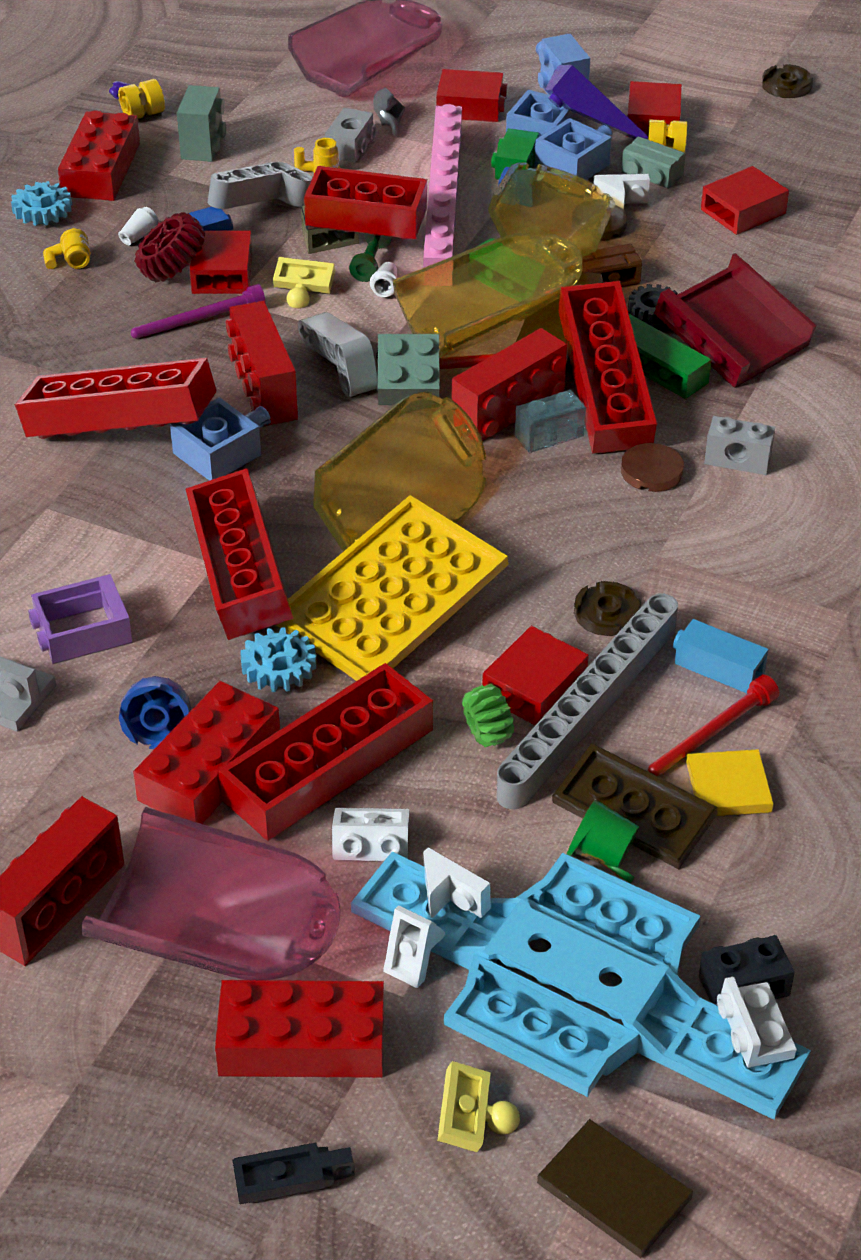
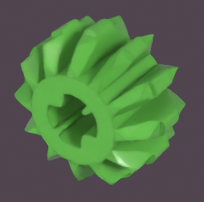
M492 684L481 685L465 693L462 701L463 713L466 716V723L470 727L471 734L475 736L476 742L486 748L491 745L496 746L503 743L504 740L511 738L515 728L513 725L514 719L506 702V697L502 695L498 687Z

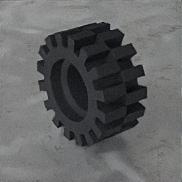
M647 284L646 288L639 286L637 290L631 291L628 301V313L663 333H666L667 329L671 331L654 314L660 293L670 287L666 286L662 289L660 284H657L656 287H652V284Z

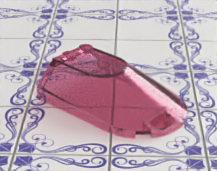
M365 0L288 35V49L307 81L316 84L319 88L330 90L336 93L337 96L348 97L352 93L382 79L436 41L442 33L443 24L441 23V16L434 9L415 1L396 0L394 3H382V0Z
M145 807L141 813V824L130 862L100 918L85 916L82 922V936L234 978L272 980L304 970L327 952L339 929L340 901L338 894L334 893L332 887L327 882L326 874L313 862L296 853Z

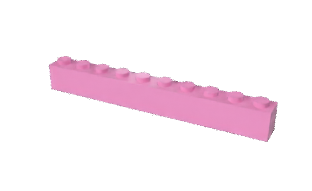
M451 104L436 106L423 256V286L452 287L462 136V107Z

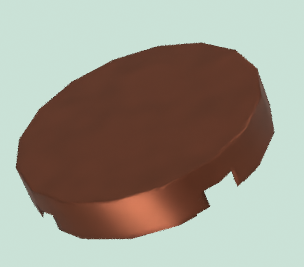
M656 443L639 444L628 449L622 456L621 474L624 480L634 488L640 489L642 486L649 488L648 491L651 492L665 491L678 485L681 481L684 461L681 455L671 447Z

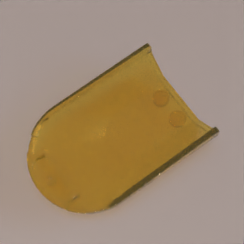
M527 163L513 164L494 192L488 208V212L505 247L511 249V252L517 256H531L538 259L540 264L548 267H561L596 252L615 206L613 198L607 193H603L602 196L596 192L597 185L564 170L538 164L537 169L528 168L529 164Z
M531 232L511 234L393 280L395 297L412 334H439V357H451L456 353L493 339L560 298L561 287L575 286L580 279L583 270L582 255L572 242L557 235L547 234L545 238L531 237Z
M419 392L410 395L396 403L315 470L313 507L343 552L409 495L454 523H457L478 502L485 487L486 478L483 477L482 461L486 460V453L481 436L469 415L448 397L442 399L432 395V392Z

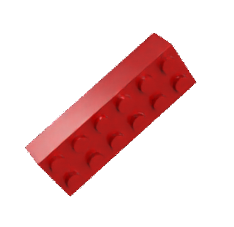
M620 281L561 287L558 311L592 454L628 450L635 445L654 443L657 422Z
M197 358L40 375L34 379L14 405L25 436H38L41 439H45L56 434L74 436L86 431L104 433L110 429L117 428L133 430L139 426L147 425L162 427L168 423L181 422L184 425L192 424L199 420L216 394L217 389L208 359Z
M246 468L186 488L216 611L227 639L245 636L251 632L293 619L264 516L248 469Z
M384 663L218 770L221 800L264 839L269 841L433 731V700L388 664Z

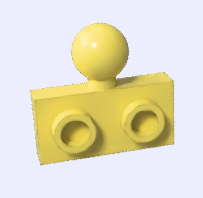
M279 257L273 277L274 287L291 289L287 294V303L290 307H306L310 301L307 291L330 294L335 274V264Z
M455 1061L450 1063L446 1069L437 1141L478 1152L483 1145L485 1121L490 1129L497 1134L506 1135L517 1129L520 1123V1114L514 1104L508 1101H499L493 1105L487 1104L491 1072Z

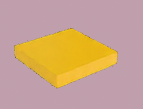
M759 749L687 754L686 764L693 794L718 807L717 816L772 812L773 801Z

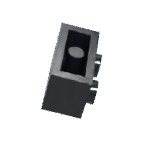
M777 935L765 938L756 937L743 943L726 947L717 946L709 951L702 952L699 969L701 983L710 1002L717 1005V996L722 992L725 978L734 977L738 988L768 982L774 998L780 999L790 996L795 974Z

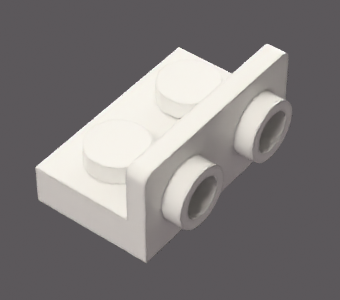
M335 808L332 824L333 859L385 861L391 852H395L408 859L409 809Z
M734 977L725 978L722 992L717 996L718 1010L723 1019H728L732 1029L731 1040L733 1047L737 1053L742 1054L747 1068L794 1059L797 1049L768 982L738 988Z

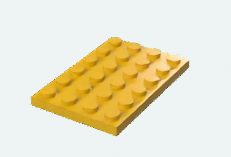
M409 495L288 598L293 619L284 621L277 626L280 628L285 627L288 634L298 630L299 639L308 636L310 645L315 646V652L357 681L384 663L388 664L391 668L396 667L509 565L508 556Z

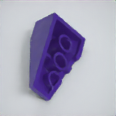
M559 65L555 69L545 91L550 94L548 99L556 107L561 108L563 106L565 109L601 125H607L610 129L633 139H636L638 136L644 139L648 138L640 128L573 65Z

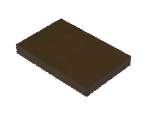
M591 1119L582 1126L537 1176V1183L639 1258H642L690 1202L693 1195V1190Z

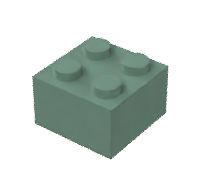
M188 86L177 111L181 159L212 162L215 153L220 151L221 138L226 136V122L222 121L225 101L224 98L220 97V87Z
M378 334V405H439V334Z

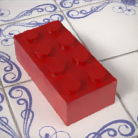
M97 110L86 111L58 167L60 188L66 187L68 193L73 198L114 201L140 145L137 115L102 113Z
M317 166L304 196L305 225L314 226L319 229L329 228L345 232L369 233L375 236L385 235L401 239H416L427 210L428 179Z
M265 301L229 307L230 319L226 320V329L229 338L232 337V344H228V354L231 362L236 361V374L238 379H242L245 397H250L251 411L259 406L264 407L270 415L269 420L271 423L268 425L298 420L296 371Z
M540 328L452 378L451 427L477 445L554 398L559 397L564 393L567 344Z
M219 681L133 771L137 801L197 830L223 802L220 797L218 770L280 730L279 708Z
M81 796L71 807L66 808L61 813L59 819L46 831L41 832L36 837L34 843L22 855L11 861L8 868L0 875L1 953L26 966L125 865L118 815Z
M221 980L215 1042L218 1076L383 1078L384 981Z

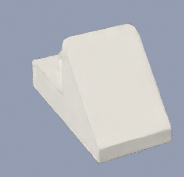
M649 174L594 175L593 201L613 203L623 210L624 204L648 203Z
M430 848L423 852L425 882L431 918L450 900L460 909L470 911L480 918L491 909L490 883Z
M398 905L394 910L383 972L418 988L425 981L431 949L445 936V932L434 922Z

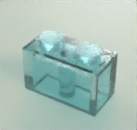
M572 390L516 406L515 436L529 453L583 437L586 407Z

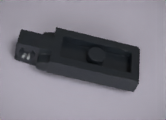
M317 1142L237 1157L232 1160L239 1205L323 1189L334 1185L336 1180L355 1175L354 1160L350 1147L329 1151L328 1147H318Z

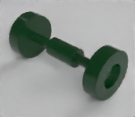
M364 233L368 246L364 253L355 255L349 265L350 274L356 280L361 282L370 281L371 276L379 269L375 259L378 249L389 246L393 236H375Z

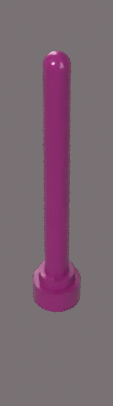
M260 284L247 287V291H243L240 296L134 327L131 330V336L135 339L228 312L231 306L265 301L266 303L265 295Z

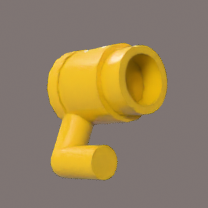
M332 138L316 140L313 149L314 161H305L303 147L294 148V166L302 171H312L314 173L317 166L340 168L339 151L336 147V141Z
M76 228L65 231L60 237V243L44 249L43 257L46 268L54 269L57 265L55 257L64 254V258L70 267L74 269L86 267L91 255L87 234Z

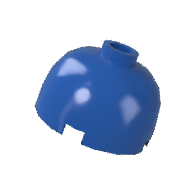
M153 676L142 678L131 685L122 699L118 719L122 731L130 741L137 745L138 742L144 745H151L149 749L154 750L192 710L188 694L180 684L169 678Z

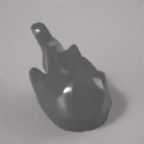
M384 87L374 95L373 106L381 125L387 124L391 126L392 135L396 136L398 133L397 127L405 112V107Z

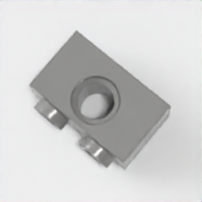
M343 108L325 133V138H332L336 141L339 160L355 163L360 155L365 153L368 143L376 135L377 127L376 124H373V113L350 108Z
M713 416L707 435L704 464L766 475L772 455L775 426L735 420L729 417Z

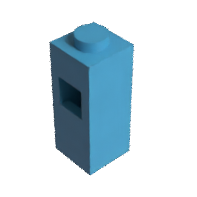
M692 619L685 630L680 629L673 643V648L676 649V665L744 693H747L749 684L753 680L765 674L769 649L698 620Z

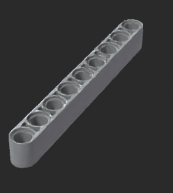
M665 593L651 596L502 762L497 770V801L501 806L507 809H519L525 806L672 637L676 629L678 602L673 596Z

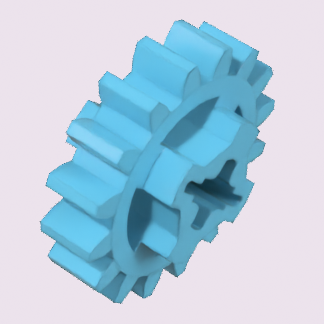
M49 181L46 183L35 182V186L32 187L26 184L24 185V190L17 189V194L11 196L12 212L17 220L23 218V223L25 224L33 221L35 226L37 224L48 225L51 220L57 223L59 222L58 217L66 218L67 212L72 211L71 194L68 193L66 187L60 188L59 183L51 186Z
M282 627L279 633H274L269 628L265 636L255 633V642L246 640L245 649L240 652L242 674H247V682L249 683L257 681L258 689L260 690L268 685L271 686V692H276L278 687L283 686L287 692L290 691V684L293 683L301 687L303 686V678L311 679L312 670L316 669L315 646L310 645L309 637L305 636L299 639L298 630L287 634L285 627Z

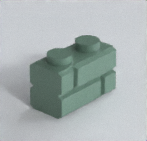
M638 136L623 151L622 172L626 174H649L651 183L669 189L675 181H678L683 176L686 154Z

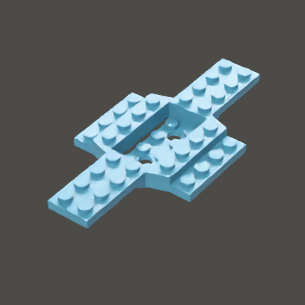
M395 852L390 853L351 902L352 913L391 931L394 910L398 905L434 922L445 932V936L431 949V952L469 970L465 987L444 1014V1025L586 1097L589 1096L602 1074L605 1076L609 1075L636 1053H639L775 1120L809 1060L811 1050L794 1042L797 1049L794 1059L747 1068L742 1054L737 1053L733 1047L731 1040L732 1029L728 1019L721 1017L717 1005L700 998L678 977L682 951L699 927L701 916L565 853L560 855L541 881L516 898H491V909L482 918L470 911L460 909L451 900L431 918L424 866ZM543 938L550 942L551 948L546 952H535L528 944L532 940ZM499 959L507 967L520 969L536 977L542 984L555 986L571 994L577 1001L592 1004L606 1011L614 1019H622L623 1025L496 964V961ZM614 972L622 978V982L617 986L609 987L601 983L599 977L602 974Z

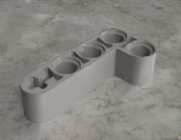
M270 162L214 173L211 175L207 203L215 208L229 209L278 198L290 205L301 207L305 205L304 196L313 177L284 162Z
M328 312L298 321V330L303 343L337 365L340 386L347 397L359 395L378 387L373 349L366 335Z

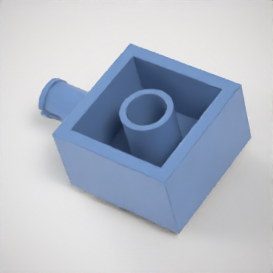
M571 34L544 38L536 45V52L541 63L538 83L544 90L559 65H573L589 80L590 57Z
M527 90L507 113L506 131L510 128L538 132L540 137L569 118L575 120L576 113L565 109L563 106L561 108L556 107L548 99L550 96L548 94Z
M569 118L536 139L535 168L577 187L610 165L611 136L613 133L607 125H602L595 130Z
M218 397L208 404L198 421L187 425L181 424V422L170 424L173 454L209 481L225 476L261 456L259 429L271 423L269 420L270 415L262 406L243 415Z

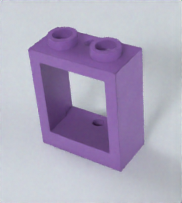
M111 574L31 594L33 609L28 610L30 622L33 629L39 628L40 631L36 633L42 652L48 651L52 664L132 643L129 616ZM102 607L108 618L105 621L53 634L49 621Z

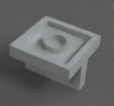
M0 656V725L18 732L56 687L55 676Z

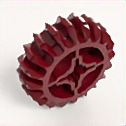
M175 213L171 217H166L163 222H158V225L151 229L147 236H144V241L139 244V249L135 253L134 262L140 269L139 271L155 283L164 282L168 278H174L175 274L181 273L182 269L189 266V263L196 258V254L201 251V245L205 242L204 237L206 233L200 222L189 213Z

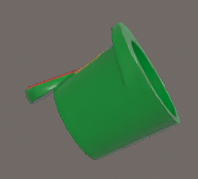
M595 799L581 821L568 848L567 855L574 858L578 854L601 863L619 879L631 884L635 877L620 869V866L636 838L639 826Z

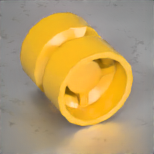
M156 79L140 82L138 87L135 84L120 87L118 90L119 102L123 113L137 115L139 119L143 118L145 113L154 115L165 110L164 95Z
M650 119L648 140L685 153L687 121H672L670 124H666L665 120Z

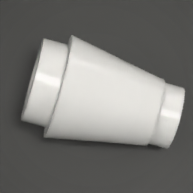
M148 207L138 208L118 233L119 238L124 244L131 245L147 236L151 229L158 225L159 219L157 215Z
M392 262L383 263L370 278V287L377 296H391L398 288L397 267Z

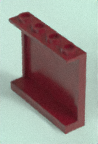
M736 253L732 255L728 268L677 295L670 288L661 292L654 312L692 349L710 358L711 367L734 388L809 346L817 326Z

